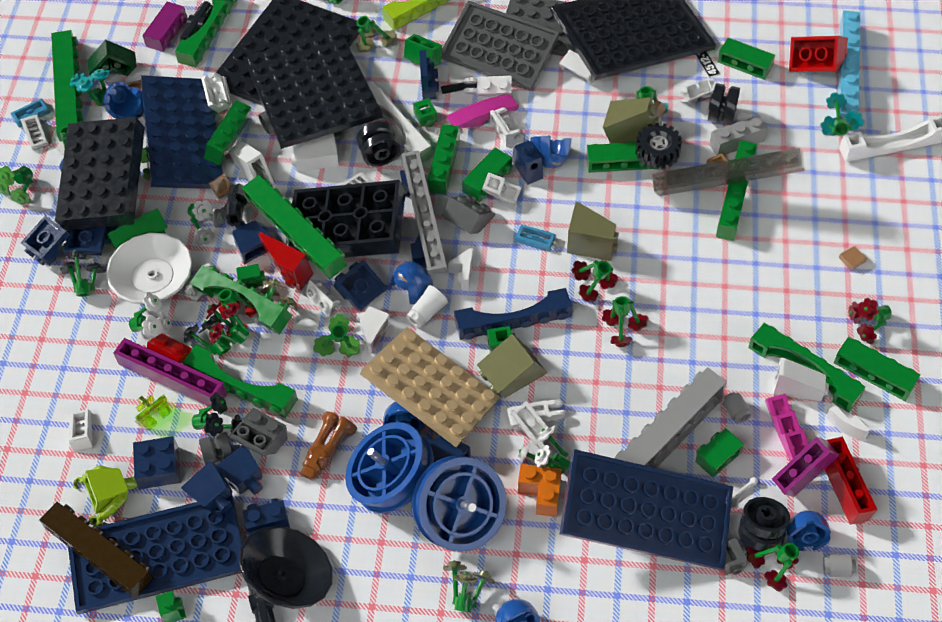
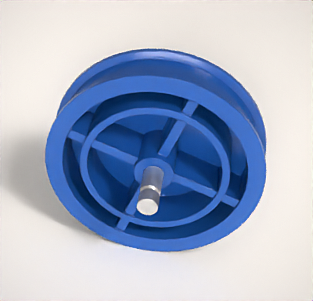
M394 422L378 427L357 445L349 459L345 475L348 492L356 501L374 513H390L403 508L412 501L413 491L419 477L433 463L432 447L428 440L409 424Z
M448 456L432 463L419 477L412 496V513L418 529L430 542L451 551H471L491 540L502 525L506 513V492L500 477L488 464L466 456Z

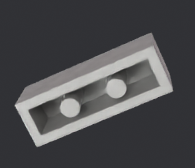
M758 115L712 131L709 145L715 155L721 153L726 155L737 151L740 140L756 144L765 142L768 127L761 116Z

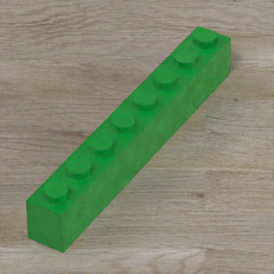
M72 30L51 33L56 134L60 142L62 141L60 129L68 126L70 123L83 121V114L80 111V108H83L81 98H79L82 92H78L76 86L70 87L71 78L73 75L79 74L78 71L80 70L77 60L79 52L76 48L79 44L77 36H73Z
M257 175L244 185L242 190L248 200L302 253L306 254L307 258L329 280L347 266L344 260L346 256L341 249L338 248L336 250L333 242L329 238L325 239L324 234L319 228H313L312 222L307 217L304 219L301 211L297 207L294 209L288 198L283 199L281 192L277 188L273 189L272 184L267 178L264 180L260 175Z

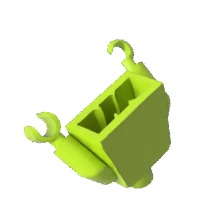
M102 465L86 470L82 477H78L73 481L75 489H78L77 483L79 481L85 484L94 512L99 514L98 517L91 516L88 521L91 525L97 522L92 528L102 526L104 524L103 520L106 521L127 501L128 490L137 488L134 476L123 478L119 468H110Z

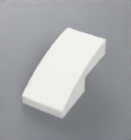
M488 172L482 190L497 199L515 206L521 187L505 182V178Z

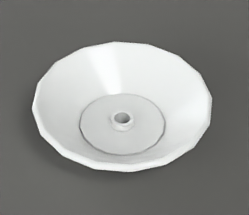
M147 233L135 236L117 248L109 259L106 275L109 287L118 297L130 303L145 304L143 298L147 292L156 295L160 301L166 300L179 292L190 278L193 262L190 250L180 239L164 233Z

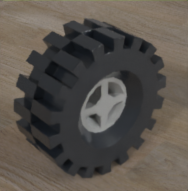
M655 123V126L649 124L648 128L644 126L642 131H639L636 139L635 154H637V159H641L640 163L643 165L647 163L646 167L654 166V169L657 170L658 167L666 169V165L671 167L673 163L676 164L682 147V137L679 135V132L677 130L673 131L674 127L670 126L668 128L667 124L664 123L663 126H659V123Z

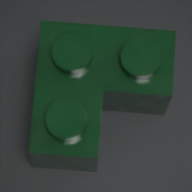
M106 39L87 60L90 76L95 70L104 69V71L108 70L110 73L115 71L128 77L137 67L134 51Z

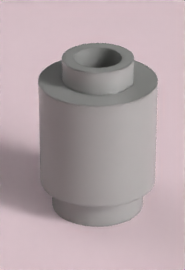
M732 392L725 396L723 405L733 420H736L737 423H742L751 416L750 408L740 393Z
M829 555V557H824V574H829L830 577H851L852 573L856 572V561L851 558V555Z

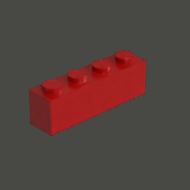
M843 436L828 439L827 441L839 456L824 470L850 525L869 521L878 509Z

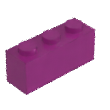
M168 1L165 3L142 35L146 47L161 52L165 51L174 36L178 34L179 29L187 21L184 6Z
M816 437L780 470L772 480L784 495L795 497L828 467L839 454L827 440Z

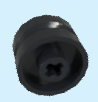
M715 84L709 102L707 121L717 122L722 112V123L726 125L733 124L740 87L731 86L728 95L725 96V84Z
M370 123L364 126L357 134V144L367 165H387L399 156L401 151L400 144L393 127L389 123Z
M755 497L750 499L744 505L742 518L739 523L738 534L745 545L758 551L773 548L778 544L782 545L790 523L789 511L782 503L772 498Z

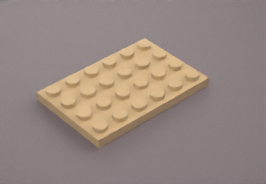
M408 327L397 335L360 372L361 376L455 447L464 440L500 399L499 395H496L491 389Z

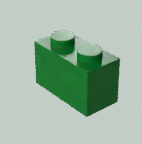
M413 34L405 39L403 58L410 60L412 63L420 64L419 50H426V56L430 57V62H434V67L441 63L443 45Z
M725 428L720 433L716 432L707 445L702 444L697 449L695 462L714 478L741 454L744 444Z

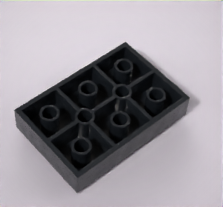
M137 117L68 124L55 222L63 229L78 230L134 225L145 127Z
M400 180L294 190L293 208L297 207L303 214V218L307 217L312 222L313 228H319L324 234V238H329L333 242L336 250L338 248L341 249L346 256L345 258L399 253L405 203V191ZM286 238V245L300 251L288 238Z

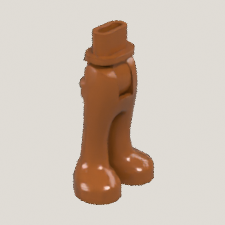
M324 412L322 416L323 425L307 452L305 461L302 463L303 469L300 475L312 481L315 480L317 475L322 473L321 470L331 461L341 439L345 435H353L357 431V426L342 416L339 419L338 415L333 412ZM333 428H335L329 442L326 445H324L329 434L332 432Z

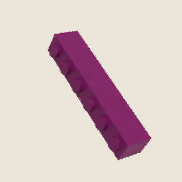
M126 338L121 341L113 352L119 365L207 406H210L212 403L210 397L213 393L217 392L223 398L227 396L223 382Z

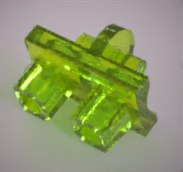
M164 394L157 400L152 395L147 399L140 396L138 400L141 404L136 409L138 412L143 411L135 417V422L138 426L142 424L147 430H151L157 424V421L152 417L153 414L158 412L163 419L166 418L172 410L167 404V398Z

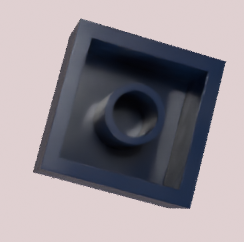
M174 436L133 442L134 479L140 490L181 483L179 447Z

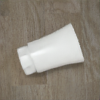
M429 285L420 299L410 309L406 318L415 327L421 328L423 324H426L432 316L448 304V300L437 288Z

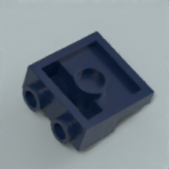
M419 50L422 99H436V92H439V81H435V79H438V68L434 69V62H430V57L426 56V50Z
M45 215L23 239L21 244L26 248L24 251L33 258L36 255L35 260L43 266L45 263L50 266L62 253L58 248L71 234Z
M109 227L67 230L71 235L63 243V253L67 257L70 256L69 252L77 250L81 251V254L101 256ZM86 256L78 257V259H86Z
M364 260L360 263L357 261L348 268L349 271L346 274L340 273L334 279L335 283L333 285L343 299H347L358 313L388 289Z
M274 498L268 500L265 505L250 504L246 510H242L248 536L265 527L282 526L290 528L284 500L279 501V499Z

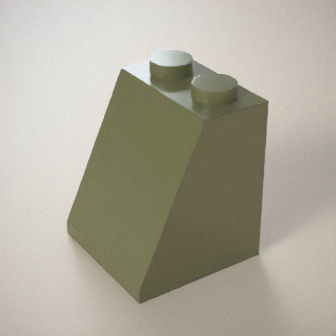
M651 98L610 101L603 129L610 143L636 142L638 133L642 131L644 126L648 128L649 124L655 126V123H659V126H662V119L658 116L656 105L653 104Z
M575 202L568 230L567 253L611 261L612 254H616L619 232H616V224L585 205Z
M513 334L477 364L481 370L479 372L481 377L485 381L489 380L492 384L489 386L496 395L500 394L504 398L548 373L529 348Z

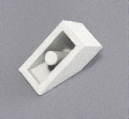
M368 306L366 311L361 313L359 322L369 353L373 354L390 326V316L386 312Z

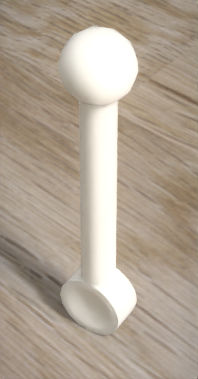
M752 477L748 484L732 495V500L752 485H757L758 479Z

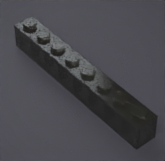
M801 148L654 173L652 174L653 188L658 196L802 172L805 171Z

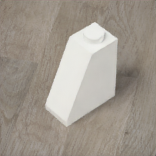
M334 133L300 143L293 147V155H290L291 163L296 166L297 172L339 166Z
M241 142L228 150L234 164L249 181L260 175L264 180L267 178L271 184L275 183L262 153L245 142Z
M781 358L774 378L773 395L786 394V397L822 402L823 396L827 395L829 390V383H826V375L788 359Z

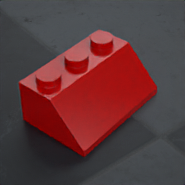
M791 37L789 72L838 71L847 56L848 37Z

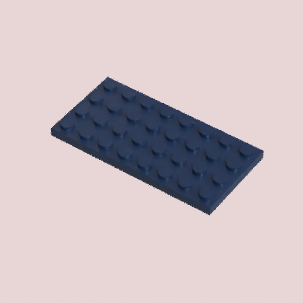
M141 75L151 187L211 189L208 183L222 175L223 170L222 163L219 166L204 159L206 145L216 131L217 124L215 111L208 106L202 79Z
M574 449L571 453L559 535L724 570L733 486Z
M231 494L227 498L232 506L225 513H221L218 508L210 512L200 503L194 502L97 527L105 534L104 538L107 540L112 538L119 544L121 551H129L135 557L134 561L138 564L143 562L150 568L151 571L149 573L153 580L136 599L68 547L76 613L79 615L242 573L239 567L242 539L233 495Z

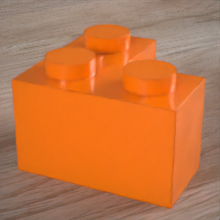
M521 464L518 493L537 495L536 515L556 517L562 469L543 466L539 468L535 465Z

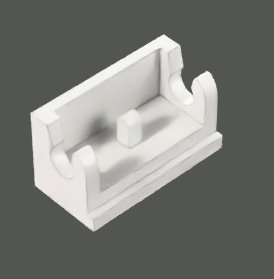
M569 50L559 63V66L562 67L561 70L565 71L568 69L584 77L587 83L591 84L594 78L577 53Z
M213 72L214 78L203 76L201 79L208 106L217 113H220L232 107L233 104L226 77Z
M503 107L490 111V123L507 147L523 140V135L520 134L522 131L516 128L508 113L500 115L507 111Z

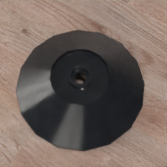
M282 526L261 528L249 535L240 548L239 567L245 582L259 597L273 605L290 609L311 607L326 597L333 584V568L327 553L314 539L299 530Z

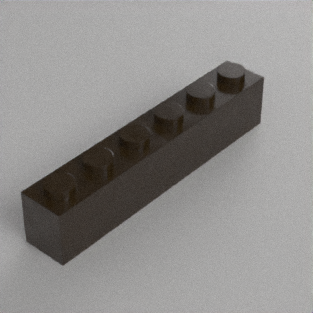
M57 501L39 519L43 527L136 599L153 580L149 573L151 571L150 568L143 562L138 564L134 561L135 557L129 551H121L116 541L112 538L109 540L104 538L105 534L99 528H91L86 518L82 515L77 517L74 514L75 511L69 505L65 504L63 506Z

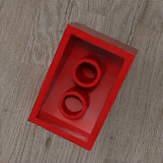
M260 232L258 235L265 251L284 279L285 284L292 289L302 290L314 274L306 254Z

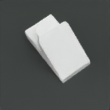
M473 249L464 251L448 262L449 273L458 274L461 290H469Z

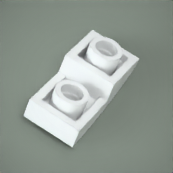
M836 405L829 409L826 419L833 426L855 439L864 441L870 429L863 420H860L856 415L849 419L847 414Z

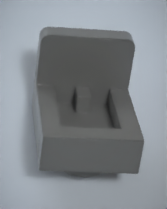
M737 538L728 540L727 551L732 562L725 565L724 573L725 575L731 573L732 575H737L743 572L746 567V550L743 544H739Z

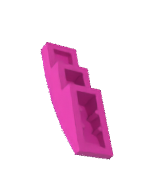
M510 94L463 107L449 114L447 119L452 125L459 126V129L482 126L486 120L490 119V111L503 107L507 109L506 112L516 111L519 105Z
M781 394L765 399V403L783 448L791 461L808 445L804 429H800L795 411H791L786 394Z

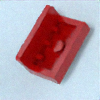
M163 333L147 342L148 349L179 363H182L192 350L191 347Z

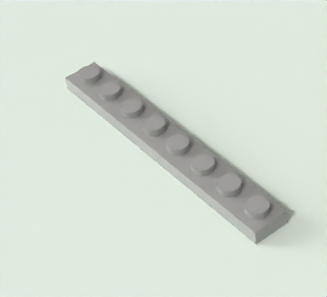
M419 151L402 153V162L428 275L446 272L447 265Z

